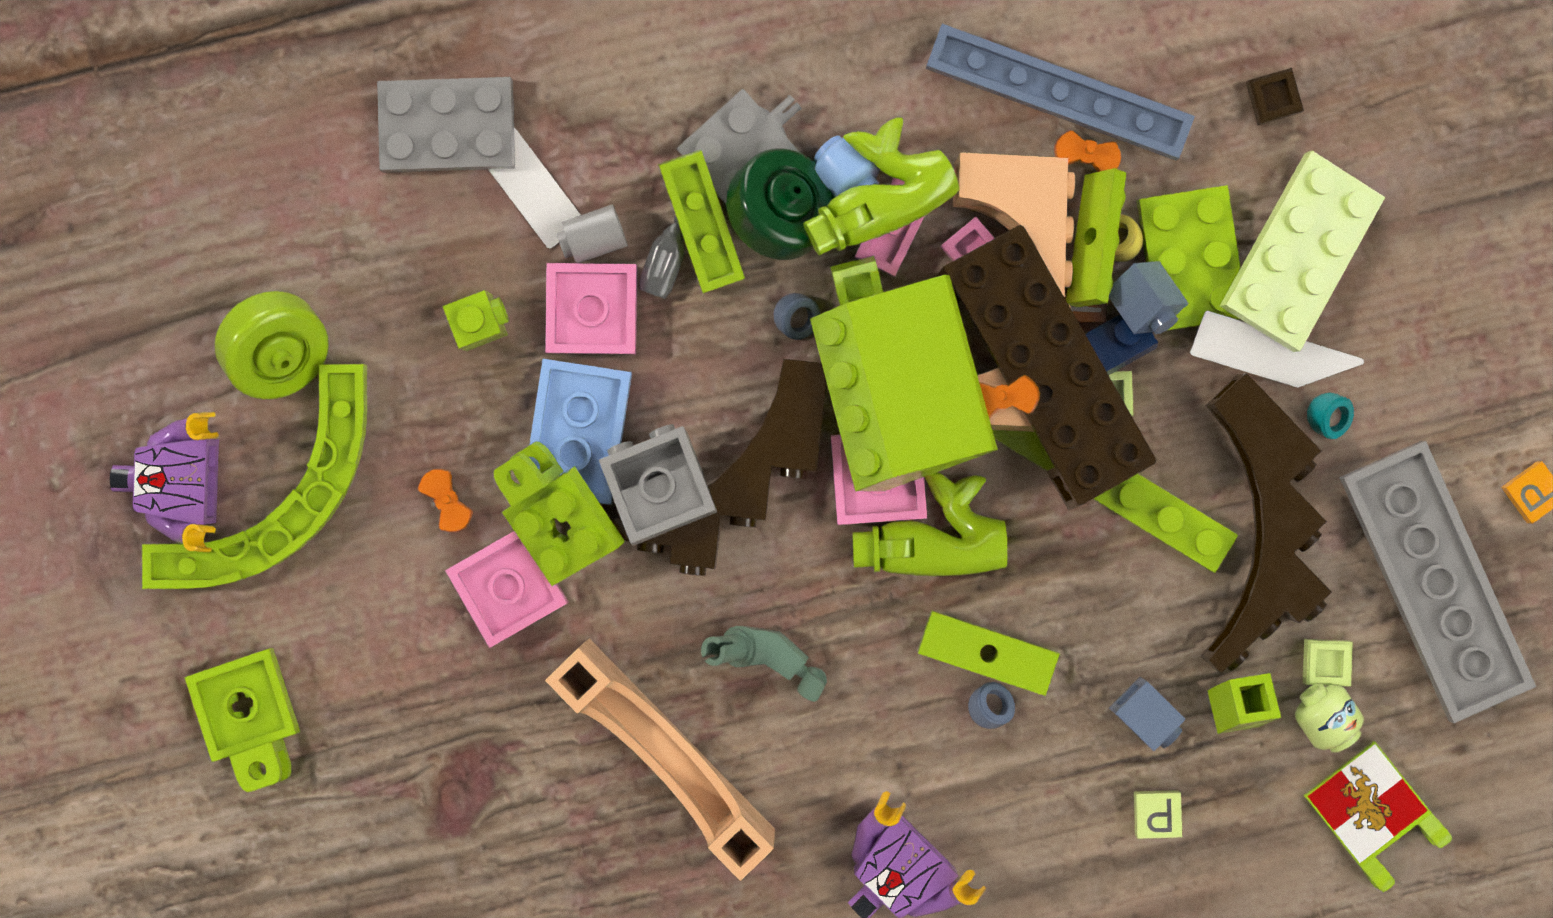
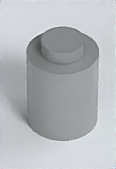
M613 204L563 221L564 231L557 233L565 258L573 256L576 263H582L628 246Z

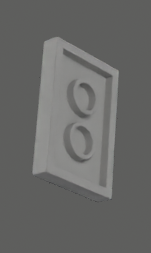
M511 77L377 81L379 168L383 173L515 168L513 80Z

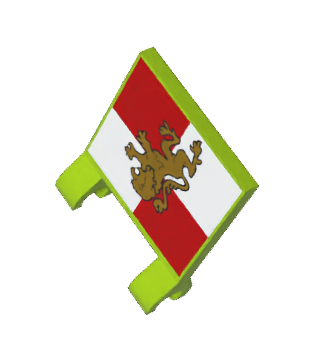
M1375 741L1303 795L1355 860L1372 885L1382 892L1390 889L1395 884V880L1376 856L1416 825L1427 840L1438 848H1443L1452 840L1448 830L1432 814Z

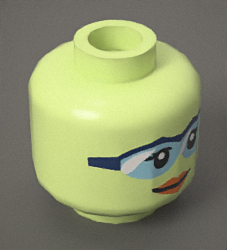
M1317 683L1302 692L1299 697L1302 702L1295 711V718L1315 748L1322 750L1330 749L1331 752L1335 753L1350 747L1360 738L1362 734L1360 729L1363 725L1364 717L1344 687L1339 685L1325 687L1322 683Z

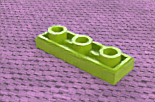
M1113 168L1084 175L1072 256V282L1067 290L1066 297L1068 305L1078 308L1108 303L1109 294L1113 287L1112 271L1115 251L1119 245L1118 229L1121 209L1126 198L1124 191L1126 172Z
M933 610L930 612L917 651L918 654L1043 696L1047 694L1060 655L1056 651ZM985 645L995 647V655L989 660H984L980 657V651Z

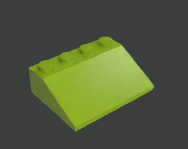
M950 275L938 276L848 302L810 318L855 491H887L998 450Z

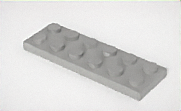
M1419 441L1339 477L1448 721L1452 723L1459 722L1535 688L1534 680L1427 442Z

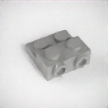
M674 424L657 428L649 433V440L633 445L632 441L617 444L607 450L609 456L599 459L627 536L633 546L717 512L691 440L683 426L675 429Z

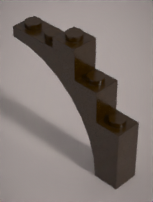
M783 359L777 392L762 427L742 456L716 481L708 485L717 512L637 544L638 551L663 553L664 545L672 546L670 564L680 565L679 573L706 576V568L715 569L717 565L722 515L730 516V525L756 527L757 519L766 520L772 466L781 467L780 476L806 479L807 470H817L826 390V378L822 363ZM609 517L624 541H629L621 517Z
M1247 373L1237 374L1205 405L1227 432L1243 463L1252 495L1255 528L1251 567L1240 600L1223 630L1201 654V657L1214 670L1220 673L1226 668L1229 671H1233L1240 666L1249 656V652L1246 649L1258 638L1265 640L1271 636L1282 624L1279 618L1283 614L1289 620L1296 623H1301L1303 620L1309 622L1325 609L1327 603L1324 600L1332 593L1295 554L1298 549L1301 552L1308 550L1319 540L1322 535L1319 529L1327 521L1289 483L1292 479L1299 482L1311 473L1317 465L1313 459L1322 450Z

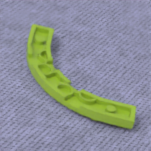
M319 365L318 430L315 445L307 464L308 469L296 489H293L266 519L238 534L220 540L204 542L206 547L212 548L211 552L189 551L182 543L142 544V589L203 588L240 581L280 564L314 538L332 518L345 498L362 456L367 424V365Z

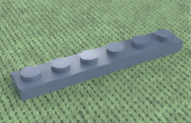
M942 24L925 68L1175 161L1180 158L1195 117Z

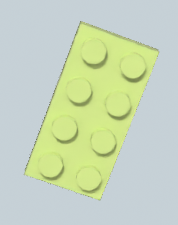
M1314 151L1305 153L1220 307L1290 351H1301L1385 197Z

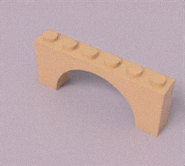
M960 153L954 163V172L960 189L953 196V207L966 208L985 214L1001 223L1008 230L1019 225L1024 226L1065 298V287L1070 288L1073 273L1072 261L1066 260V243L1072 242L1074 232L1073 217L1067 216V199L1073 198L1075 189L1074 172H1068V158ZM999 368L977 375L979 382L995 387L1007 384ZM1014 407L998 409L990 418L992 430L1034 432L1024 412Z
M590 638L545 680L577 714H586L601 723L622 740L655 772L693 817L705 836L708 849L740 881L774 849L775 828Z

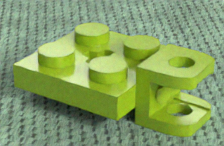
M535 441L514 454L510 460L494 470L496 484L510 504L502 513L551 586L613 552L625 542L576 467L574 466L564 472L549 449L542 443ZM529 457H533L539 462L540 469L537 468ZM511 470L513 471L514 475L516 476L520 484H517L512 480ZM555 518L560 523L565 521L569 523L571 528L567 531L568 536L561 534L557 530Z
M269 648L184 677L211 762L229 757L235 777L241 788L246 792L270 786L290 777L291 761L283 738L300 733V729L274 648ZM239 692H243L246 698H252L253 706L250 708V715L248 717H244L242 711L234 712L232 704L238 701L237 694ZM261 763L266 767V774L261 771Z

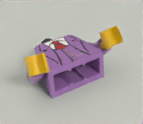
M215 412L193 413L186 419L177 420L151 435L147 446L135 449L134 466L113 465L110 471L111 490L113 492H133L134 511L145 513V518L149 525L171 540L182 543L189 551L211 552L212 548L206 547L204 544V536L207 532L215 533L216 531L214 526L205 525L216 523L219 439L216 438H218L219 434L218 432L211 433L208 430V420L210 417H216Z
M888 791L883 792L877 806L857 827L851 855L855 862L854 874L864 886L848 902L851 908L861 918H871L884 904L895 916L902 918L907 914L912 917H919L945 911L961 903L973 905L978 902L986 891V887L982 886L981 889H973L968 885L976 873L973 870H967L958 881H954L958 877L956 868L902 815L906 804L903 802L899 808L889 807L886 803L891 793Z

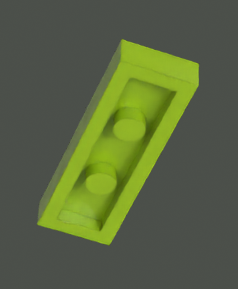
M701 149L658 164L702 293L745 279Z

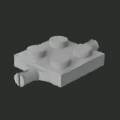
M741 89L676 150L683 156L701 149L717 197L726 205L727 191L731 180L753 156L774 148H784L799 152L787 138L782 126L802 108L798 103H795L783 114L782 112L795 101L791 95H788L774 110L769 112L758 106L744 89Z

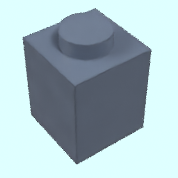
M1160 261L1134 263L1113 283L1109 294L1110 300L1133 334L1148 332L1160 334L1167 331L1178 321L1176 315L1189 304Z
M1139 677L1109 707L1153 751L1159 746L1166 748L1171 745L1181 734L1182 729L1179 726L1186 720L1142 677Z

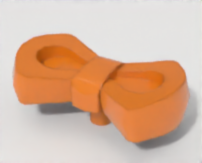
M1072 130L1062 134L1054 146L1055 157L1068 158V165L1080 161L1084 164H1091L1099 172L1113 168L1118 169L1121 163V152L1116 142L1109 141L1097 144L1093 140L1085 141Z
M1026 375L1019 377L1010 385L1001 384L995 387L979 382L989 419L998 409L1014 407L1026 414H1031L1038 405L1040 399L1039 388Z
M445 469L428 471L422 477L418 491L434 499L435 506L440 510L439 529L445 532L462 531L470 523L473 511L459 501L457 493L453 490L451 472Z

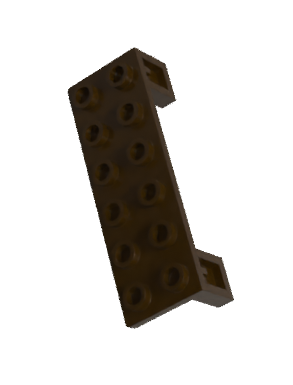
M1019 225L943 266L936 277L950 275L960 314L967 311L1007 384L1010 385L1019 377L1026 375L1038 386L1040 392L1038 405L1033 413L1024 414L1054 465L1052 469L1046 472L1068 511L1087 503L1156 463L1153 452L1024 226Z

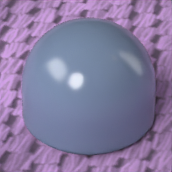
M791 293L785 295L777 302L773 313L774 322L777 328L790 339H804L813 333L810 318L820 315V309L817 303L806 295ZM805 307L808 313L806 324L799 328L791 327L790 320L793 313L797 309Z
M988 682L971 694L968 702V711L972 720L977 725L986 729H995L1008 723L1013 718L1015 703L1011 693L1003 685L996 682ZM987 694H995L1001 699L1002 710L999 715L994 714L988 708L986 702Z

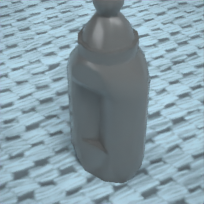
M676 216L674 217V223L664 229L663 233L652 243L639 279L640 290L664 299L673 289L685 256L684 239Z

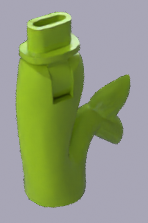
M902 117L889 120L880 127L875 135L856 131L843 136L844 140L865 159L873 162L885 174L904 181V184L856 186L837 195L830 201L827 207L819 208L818 216L803 223L813 248L819 256L833 248H836L837 251H842L846 246L861 244L896 231L932 212L959 192V183L954 169L940 150L911 155L898 151L903 127Z
M938 472L925 476L927 484L935 500L942 507L947 521L961 535V538L951 536L925 523L911 520L890 522L883 525L881 530L878 526H872V531L852 532L854 568L873 567L874 572H880L882 567L883 571L915 576H958L1005 569L1007 567V532L1005 521L978 515L969 507L970 502L986 482V478L982 476H967L956 483H953L946 476Z

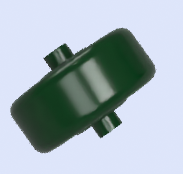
M784 148L765 150L753 156L731 180L726 198L729 220L739 238L758 254L775 260H792L804 256L813 249L803 223L818 216V209L824 206L827 207L835 196L820 179L815 170L816 163L809 157L797 151Z

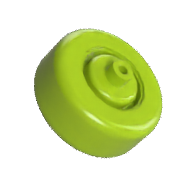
M282 291L263 292L241 301L224 317L215 337L217 361L233 386L249 397L266 400L289 396L308 385L319 373V365L325 363L329 348L326 328L310 305L302 298Z

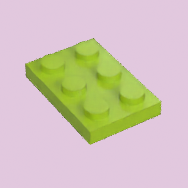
M1228 185L1137 200L1146 262L1160 261L1189 303L1176 315L1178 321L1167 331L1200 326L1206 311L1240 320L1220 307L1241 269Z

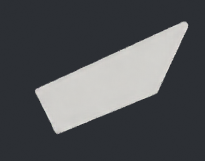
M514 128L515 168L488 170L546 247L552 248L559 243L557 233L564 231L562 222L580 216V213Z
M1210 311L1204 313L1190 351L1193 356L1294 387L1304 386L1364 363L1362 358L1307 341L1301 351L1292 352L1249 324Z

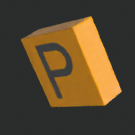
M1543 461L1535 462L1501 487L1526 523L1533 524L1553 509V475Z

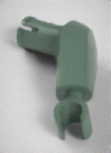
M734 626L729 628L724 633V636H712L705 639L702 643V657L715 656L705 660L711 666H718L722 663H729L734 667L765 664L788 680L796 674L802 678L797 687L798 693L813 702L819 699L827 683L825 672L819 668L804 665L809 657L780 631L748 626Z

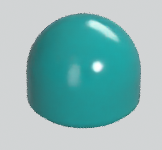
M1336 393L1318 395L1311 401L1307 409V421L1312 430L1328 439L1341 437L1351 426L1354 417V407L1351 400ZM1339 408L1341 419L1337 425L1330 427V417L1335 409Z

